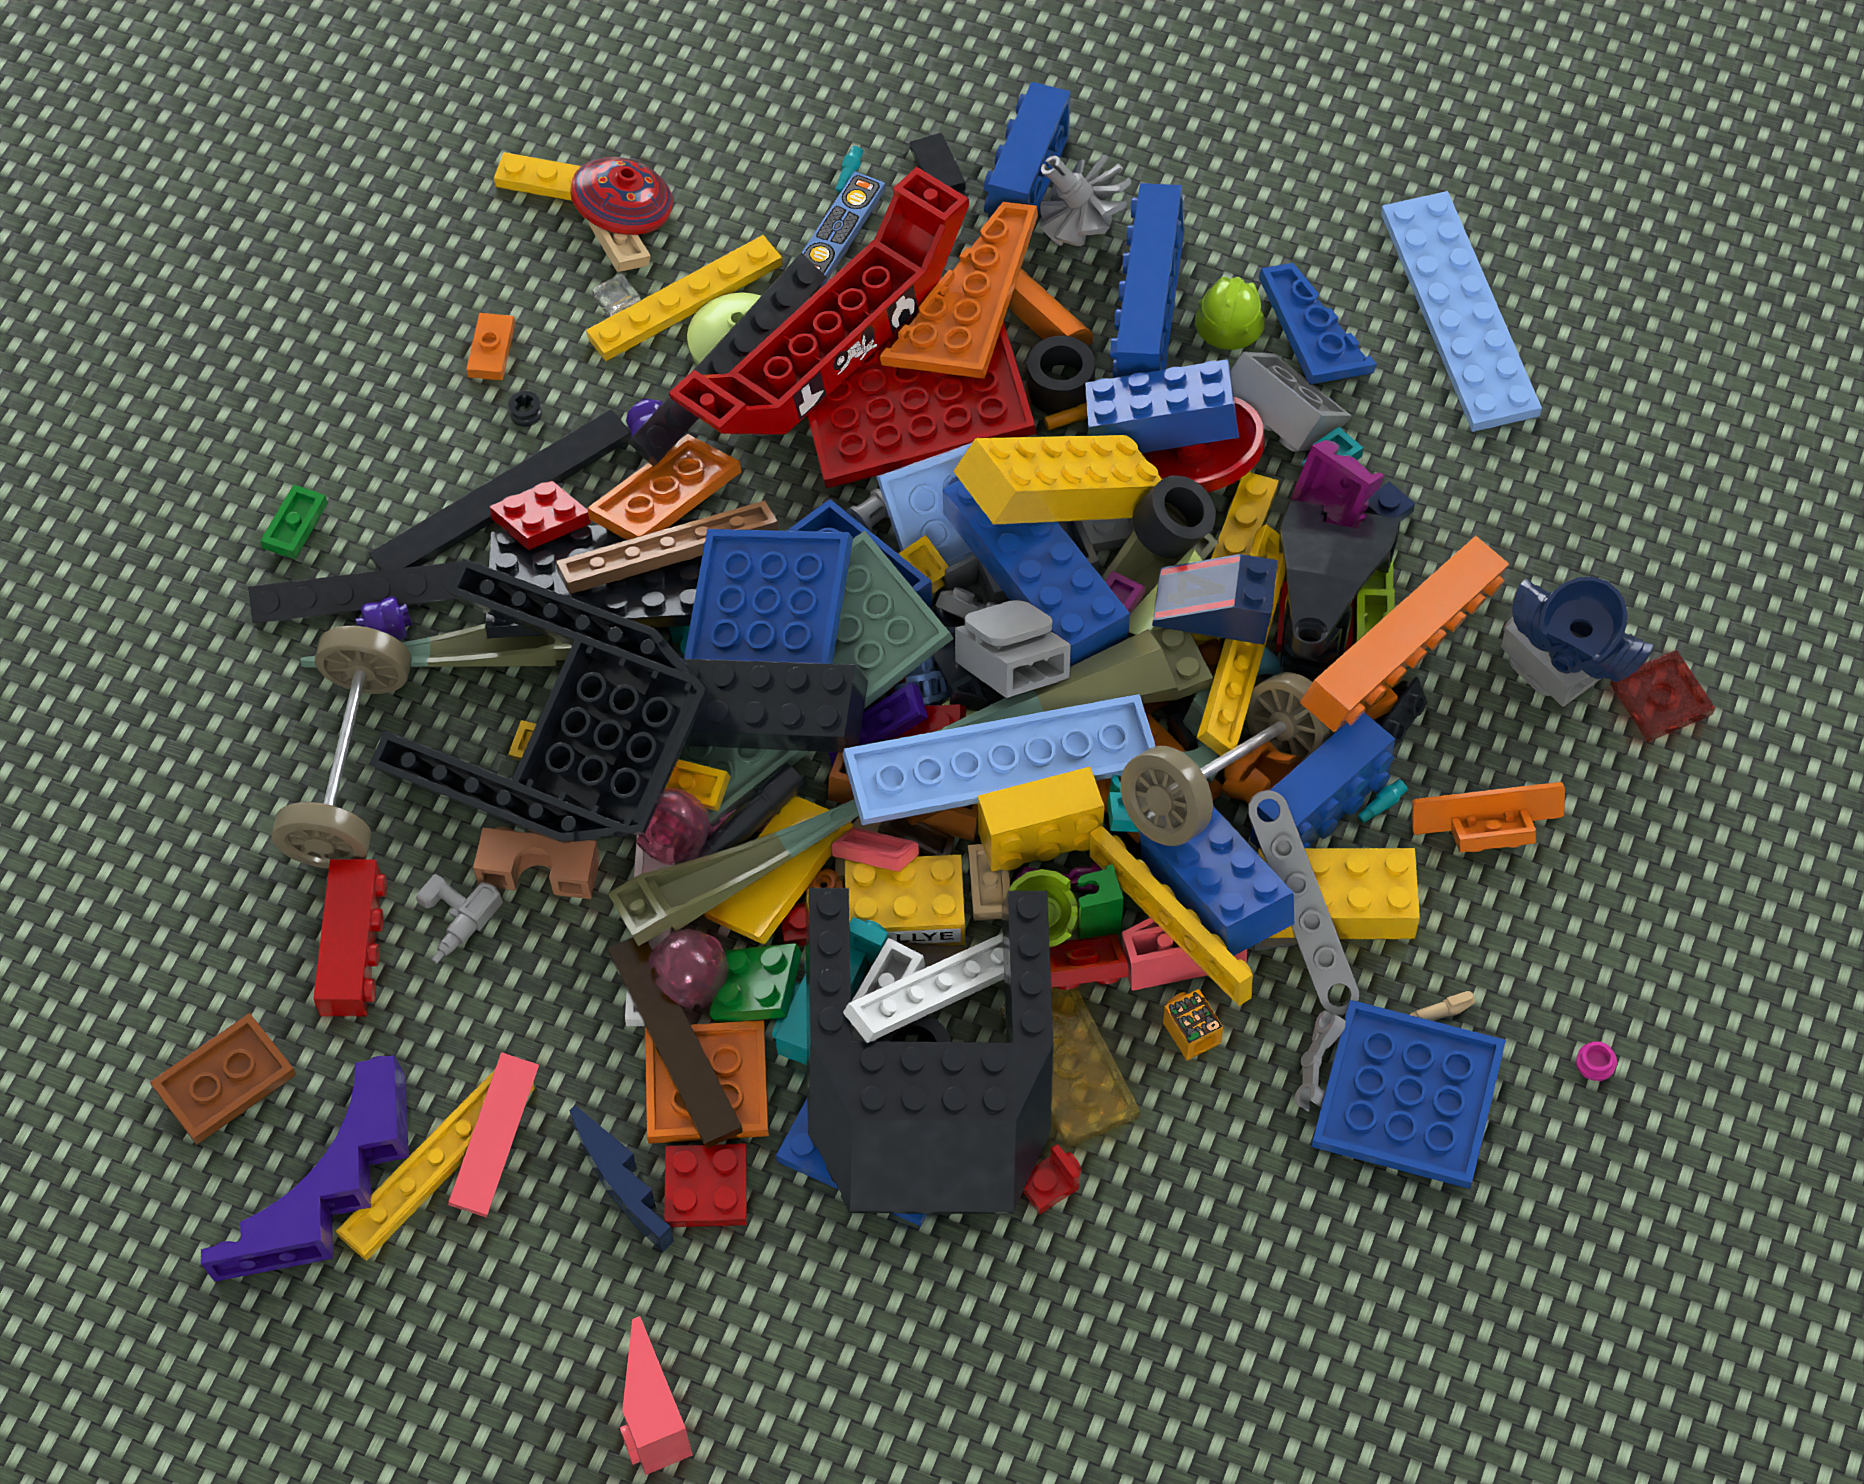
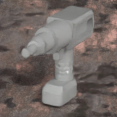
M434 874L416 895L418 904L428 909L434 907L442 899L452 907L449 914L455 918L446 930L447 935L442 939L437 948L438 952L431 959L435 964L443 956L453 952L459 944H464L475 930L480 931L502 905L501 895L494 885L481 882L466 899L449 886L444 878Z

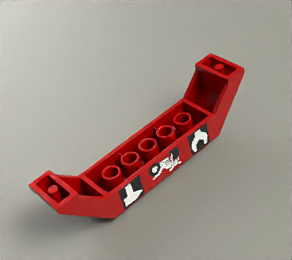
M916 166L892 188L894 195L876 237L728 374L701 375L696 370H693L669 392L670 399L721 434H787L919 311L918 307L940 280L969 207V199Z

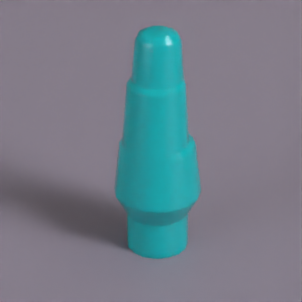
M852 146L849 153L843 158L842 171L835 187L838 193H841L854 171L857 172L861 166V157L864 151L858 146Z
M1397 779L1393 784L1384 786L1376 795V798L1358 814L1360 822L1366 823L1371 818H1375L1397 804L1400 797L1408 791L1405 783Z

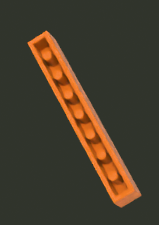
M1477 536L1473 537L1313 681L1299 703L1334 733L1346 722L1352 726L1365 712L1366 708L1364 705L1366 703L1371 707L1374 706L1386 692L1385 686L1387 684L1393 688L1406 674L1407 670L1405 668L1407 666L1414 669L1427 654L1425 650L1427 647L1432 651L1436 649L1447 636L1445 632L1447 629L1453 633L1467 617L1464 614L1468 611L1471 615L1474 614L1486 600L1485 594L1492 597L1505 582V579L1501 576L1509 566V563Z

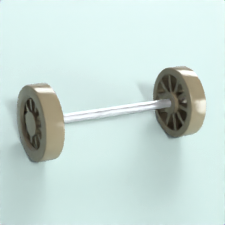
M340 626L326 631L319 639L315 655L317 669L331 682L349 689L350 693L324 802L294 803L281 808L276 814L271 839L283 854L298 862L329 869L330 859H366L372 836L370 828L355 814L336 807L335 802L361 693L382 694L393 692L403 687L408 680L412 662L411 653L401 641L385 632L363 626Z
M1284 672L1276 674L1258 684L1253 689L1246 714L1247 725L1252 738L1202 768H1199L1183 752L1168 746H1155L1132 758L1122 773L1121 796L1125 809L1135 826L1145 836L1159 844L1166 846L1182 845L1202 833L1211 820L1213 800L1209 784L1206 780L1208 777L1268 741L1280 752L1299 755L1302 757V761H1304L1335 734L1299 703L1313 682L1299 674Z

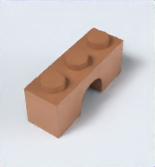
M500 826L495 829L482 828L473 870L478 885L481 882L494 885L496 888L516 890L518 879L524 870L532 866H545L551 870L549 879L554 895L592 899L600 856L597 843L594 840L561 843L534 833L517 832L511 828Z

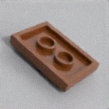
M248 1013L150 1081V1084L197 1145L296 1076V1073L253 1016Z

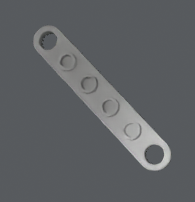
M1271 790L1258 792L1249 802L1248 815L1266 863L1293 891L1295 924L1291 928L1321 1005L1332 1014L1344 1015L1347 1012L1350 1000L1358 1002L1359 990L1288 804L1284 797L1277 792ZM1264 799H1273L1279 806L1278 816L1272 821H1262L1257 815L1258 804ZM1341 983L1348 987L1350 996L1345 1004L1336 1006L1329 1002L1328 990L1334 984Z

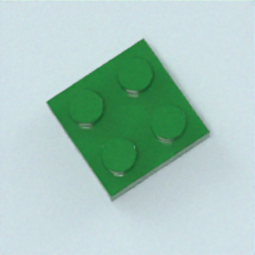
M797 944L725 950L710 1011V1016L715 1023L787 1017L802 955Z

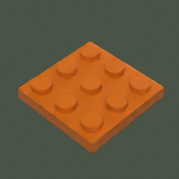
M764 1020L691 1025L742 1126L743 1133L732 1138L769 1136ZM645 1028L648 1144L700 1141L701 1138Z

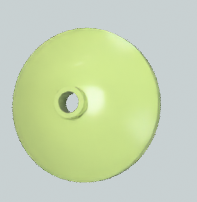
M743 292L722 295L709 301L696 312L688 327L687 341L689 352L697 365L761 295Z

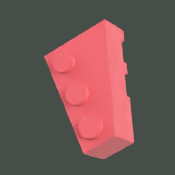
M1151 918L1122 932V950L1128 964V980L1132 991L1207 976ZM1247 949L1234 955L1237 960L1242 959L1247 963Z

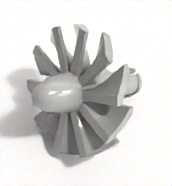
M1102 155L1096 161L1092 170L1085 178L1082 176L1085 163L1083 159L1077 162L1072 172L1058 156H1051L1046 160L1052 167L1051 170L1045 164L1042 165L1041 172L1054 184L1051 201H1042L1040 205L1043 220L1040 227L1057 245L1062 246L1063 243L1074 246L1084 245L1086 235L1105 233L1111 227L1112 214L1125 209L1126 201H1105L1108 197L1115 193H1121L1131 185V179L1128 177L1120 183L1108 186L1117 173L1123 169L1119 163L1099 176L1103 164L1109 158L1107 155Z

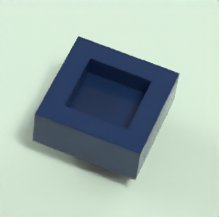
M1388 481L1370 497L1368 501L1369 506L1365 512L1401 519V522L1414 512L1415 503Z

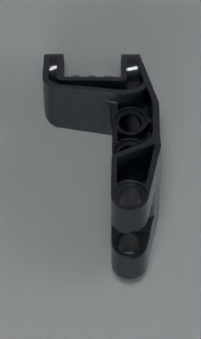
M1291 499L1281 525L1279 537V553L1284 554L1288 583L1280 655V673L1290 672L1299 674L1313 682L1345 653L1353 614L1350 604L1375 571L1389 573L1401 519L1367 513L1366 519L1360 522L1359 528L1326 523L1327 512L1324 511V505Z

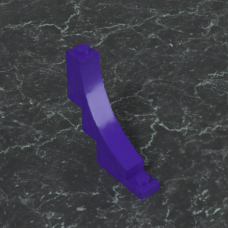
M394 1055L375 1056L370 1060L355 1063L354 1086L345 1119L332 1144L312 1171L278 1201L259 1213L241 1221V1241H223L213 1247L201 1249V1264L214 1282L333 1259L332 1215L371 1208L370 1165L409 1158L406 1077Z

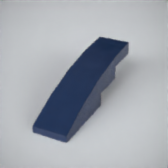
M574 1105L569 1110L571 1119L589 1163L608 1194L631 1223L663 1253L674 1242L671 1227L651 1210L655 1206L652 1189L633 1174L637 1170L634 1154Z

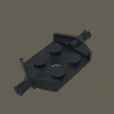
M937 607L933 613L954 638L932 655L952 692L949 704H961L966 706L967 710L979 711L1006 698L955 662V628L965 625V621H960L959 618L953 619L950 612Z

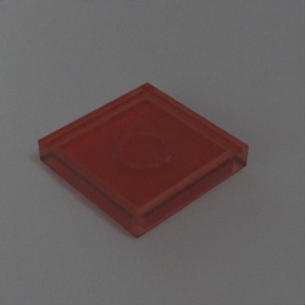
M1677 650L1644 663L1637 672L1631 674L1626 679L1618 682L1610 681V685L1647 742L1713 715L1715 711V706Z

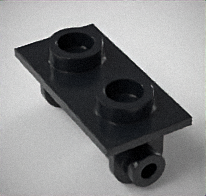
M1415 677L1411 683L1405 680L1397 683L1392 690L1397 695L1398 701L1389 713L1374 720L1395 738L1394 748L1404 739L1407 730L1417 716L1422 714L1425 705L1428 703L1418 677Z

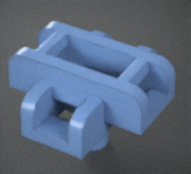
M932 656L905 677L906 682L897 683L894 687L896 692L910 682L918 685L924 706L940 705V700L951 697V692L948 690V685L940 670H935Z

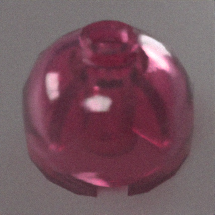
M665 788L646 833L638 834L639 837L636 839V843L651 858L663 864L672 865L675 861H682L686 859L685 862L694 860L704 848L709 835L710 821L708 812L703 804L692 794L678 788Z
M691 928L672 932L649 955L648 964L650 970L655 966L660 975L655 980L660 989L672 1000L684 1007L691 1008L694 1004L701 1005L700 1008H705L717 996L723 985L726 984L729 965L721 943L715 937Z

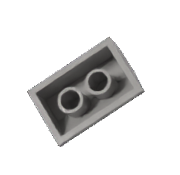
M1242 352L1230 371L1234 396L1250 404L1259 414L1263 428L1277 433L1281 437V444L1293 452L1310 451L1312 444L1337 427L1341 428L1352 417V415L1313 384L1309 385L1306 378L1274 353Z

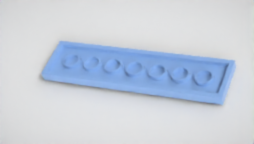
M1448 191L1383 205L1381 216L1472 432L1539 417L1542 410L1540 402Z
M1140 694L845 748L843 759L861 824L867 825L977 804L978 795L1086 767H1091L1095 781L1112 778V775L1122 776L1125 766L1132 758L1156 745Z

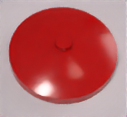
M1234 396L1239 438L1141 454L1156 467L1161 479L1174 475L1184 476L1200 484L1207 493L1216 491L1241 479L1253 469L1261 458L1265 446V435L1262 420L1257 411L1247 402Z

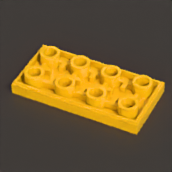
M795 795L780 810L778 815H774L758 838L829 811V809ZM851 821L704 913L707 919L765 945L832 855V843L851 829L853 824Z

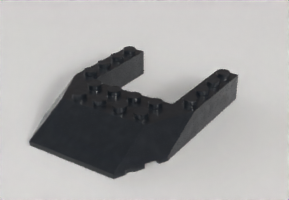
M463 558L449 588V594L468 607L572 645L512 780L385 730L369 765L391 778L511 826L561 843L645 834L708 690L656 629Z
M809 888L805 903L808 1135L813 1145L820 1152L826 1164V1169L832 1181L836 1183L841 1192V1198L849 1213L1013 1214L1051 1134L1053 1022L1047 891H1007L1002 905L1006 1043L879 1041L867 1043L866 1041H851V1022L843 1013L848 1003L851 1002L849 888Z

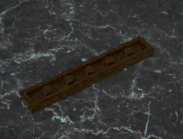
M632 937L608 948L609 955L705 1148L708 1149L743 1133L742 1126L649 942L647 941L638 946Z

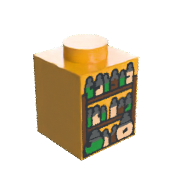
M1200 989L1189 994L1186 992L1179 993L1167 1002V1005L1164 1006L1163 1024L1186 1061L1221 1044L1223 1026Z

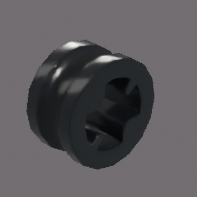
M519 391L509 399L508 407L511 420L516 425L528 427L536 424L541 419L540 400L535 393ZM528 405L531 406V410L525 412V409H523L522 412H519L520 407L525 406L527 409Z

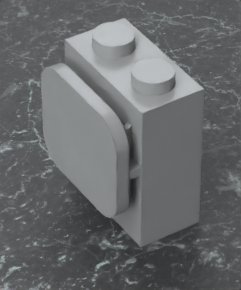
M1013 600L980 609L965 616V625L955 628V662L1008 698L1069 679L1071 644L1051 631L1052 618L1028 602Z
M1513 617L1505 624L1501 648L1509 655L1511 667L1538 693L1552 696L1564 707L1601 680L1589 676L1583 670L1569 674L1558 671L1551 663L1552 659L1549 656V652L1539 650L1533 646L1528 637L1519 632ZM1571 631V633H1572L1573 635H1575L1576 637L1585 638V637H1583V636H1581V635H1579V634H1577V633Z

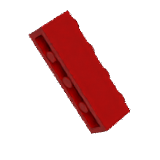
M330 859L313 998L320 1016L367 1017L368 1003L375 1001L376 983L375 979H371L372 967H378L380 959L379 944L375 943L376 932H382L383 910L379 909L380 897H386L387 877L386 874H381L376 859Z

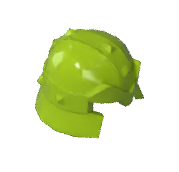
M1223 276L1198 301L1200 307L1195 313V327L1199 336L1212 346L1228 350L1248 347L1257 341L1264 331L1265 317L1261 310V301L1254 283H1245L1240 277H1231L1229 279Z
M1040 869L1025 873L1015 880L1008 891H1047L1049 947L1057 946L1072 936L1078 924L1079 904L1075 894L1070 890V879L1056 871Z

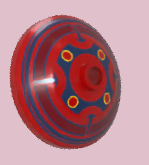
M604 157L592 160L582 165L576 171L571 182L570 195L578 212L592 224L610 232L625 235H639L652 232L660 228L668 220L672 210L673 197L667 183L653 169L632 159Z

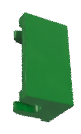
M1112 864L1105 866V870L1088 873L1078 879L1077 885L1079 887H1085L1088 884H1094L1098 887L1097 893L1087 894L1078 898L1080 906L1079 930H1077L1078 939L1121 934L1123 895Z

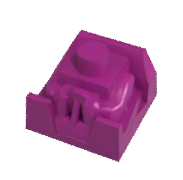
M1324 440L1312 445L1291 499L1324 505V511L1327 512L1326 523L1359 528L1360 522L1366 519V515L1362 513L1367 510L1370 497L1380 488L1385 475L1381 472L1370 474L1354 457L1337 455L1339 445L1335 442Z

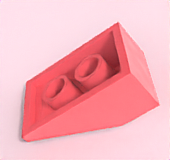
M639 1316L632 1319L622 1410L626 1425L619 1428L632 1465L640 1462L645 1475L693 1455L685 1425L642 1319Z

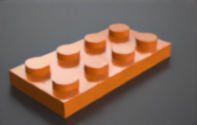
M687 434L654 467L647 463L587 508L589 519L626 540L667 529L740 474V461Z

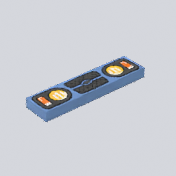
M854 171L802 251L827 277L818 286L819 288L826 284L885 192L884 182Z

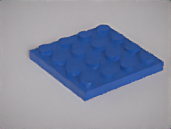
M707 529L684 659L833 664L853 542L850 533Z
M1350 1000L1345 1016V1028L1340 1035L1311 1147L1470 1189L1506 1040Z

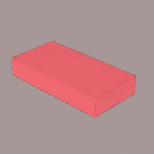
M852 827L832 843V855L899 872L919 855V846L916 841Z

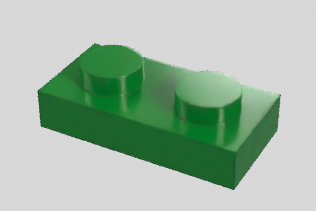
M293 484L260 540L262 548L296 559L328 504L326 495Z

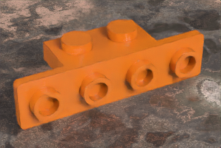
M1562 782L1414 799L1412 800V830L1415 835L1451 831L1459 852H1480L1484 849L1516 848L1521 845L1535 844L1536 829L1532 821L1562 818L1564 816L1565 787Z

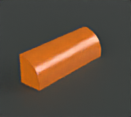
M1020 269L1008 308L1043 340L1053 336H1070L1081 340L1087 346L1092 344L1093 333L1023 269Z

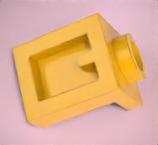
M926 535L898 553L931 580L932 594L944 586L942 578L945 576V569L949 566Z

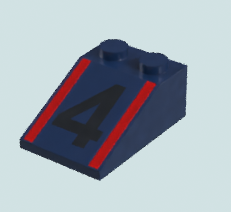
M1237 554L1160 568L1152 626L1264 645L1272 614L1278 560Z

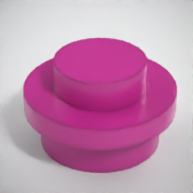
M1591 1042L1579 1050L1576 1057V1066L1585 1078L1593 1081H1603L1613 1075L1617 1066V1058L1614 1051L1607 1044Z

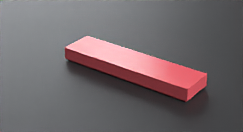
M501 1052L449 1199V1206L487 1218L539 1067L538 1064Z

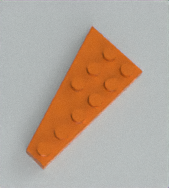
M1010 202L1001 203L981 228L980 237L971 248H965L960 255V262L953 270L949 269L918 307L919 313L909 326L905 324L898 332V339L891 348L886 347L880 355L881 365L985 379L1038 217L1037 206Z

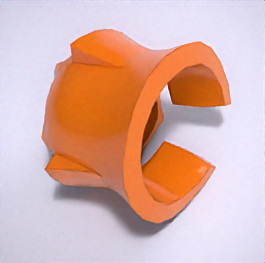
M1268 741L1224 768L1225 782L1223 784V791L1229 798L1245 801L1249 805L1250 800L1255 794L1271 790L1303 762L1302 757L1280 752Z

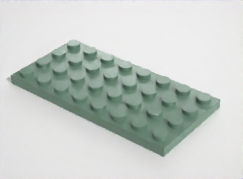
M864 530L852 542L833 664L856 665L868 680L865 709L954 638ZM684 745L678 759L727 771L731 776L719 812L698 807L708 822L714 827L720 823V818L738 809L755 794L754 789L756 787L759 788L783 764L787 762L793 766L810 751Z

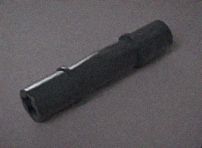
M786 762L759 788L756 787L754 789L755 794L730 814L707 839L703 837L701 839L702 842L678 864L744 844L774 813L778 815L780 810L807 783Z

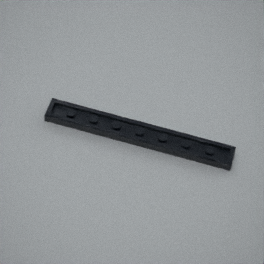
M610 409L369 552L370 559L379 571L421 566L495 522L491 518V505L501 502L509 496L518 495L530 490L540 483L551 480L556 484L562 482L627 443L631 438V431L615 412Z

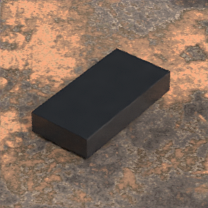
M942 132L910 141L911 153L921 170L957 192L965 190V180Z

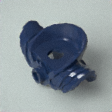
M1578 577L1561 584L1551 593L1526 579L1516 590L1512 612L1517 629L1520 633L1525 634L1531 644L1537 649L1549 652L1552 665L1562 673L1569 674L1583 670L1593 678L1602 679L1605 677L1606 679L1618 682L1637 672L1653 652L1654 644L1643 642V639L1625 633L1628 620L1626 601L1619 590L1608 581L1595 577ZM1571 631H1573V632H1575V633H1577V634H1579V635H1581V636H1583V637H1585V638L1576 637L1575 635H1573V634L1571 633Z

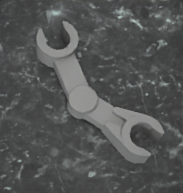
M1326 1010L1317 1017L1312 1037L1313 1042L1309 1050L1302 1055L1300 1062L1303 1066V1084L1295 1094V1103L1308 1112L1310 1111L1309 1101L1322 1107L1325 1092L1318 1087L1319 1067L1322 1063V1056L1326 1048H1329L1342 1034L1346 1023L1341 1017L1336 1014L1332 1015Z

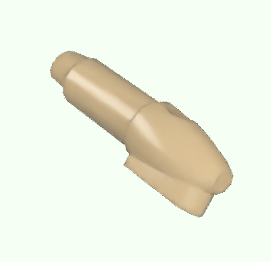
M1465 991L1447 997L1443 1002L1416 1010L1409 1015L1431 1021L1452 1017L1475 1003L1474 995L1470 991Z

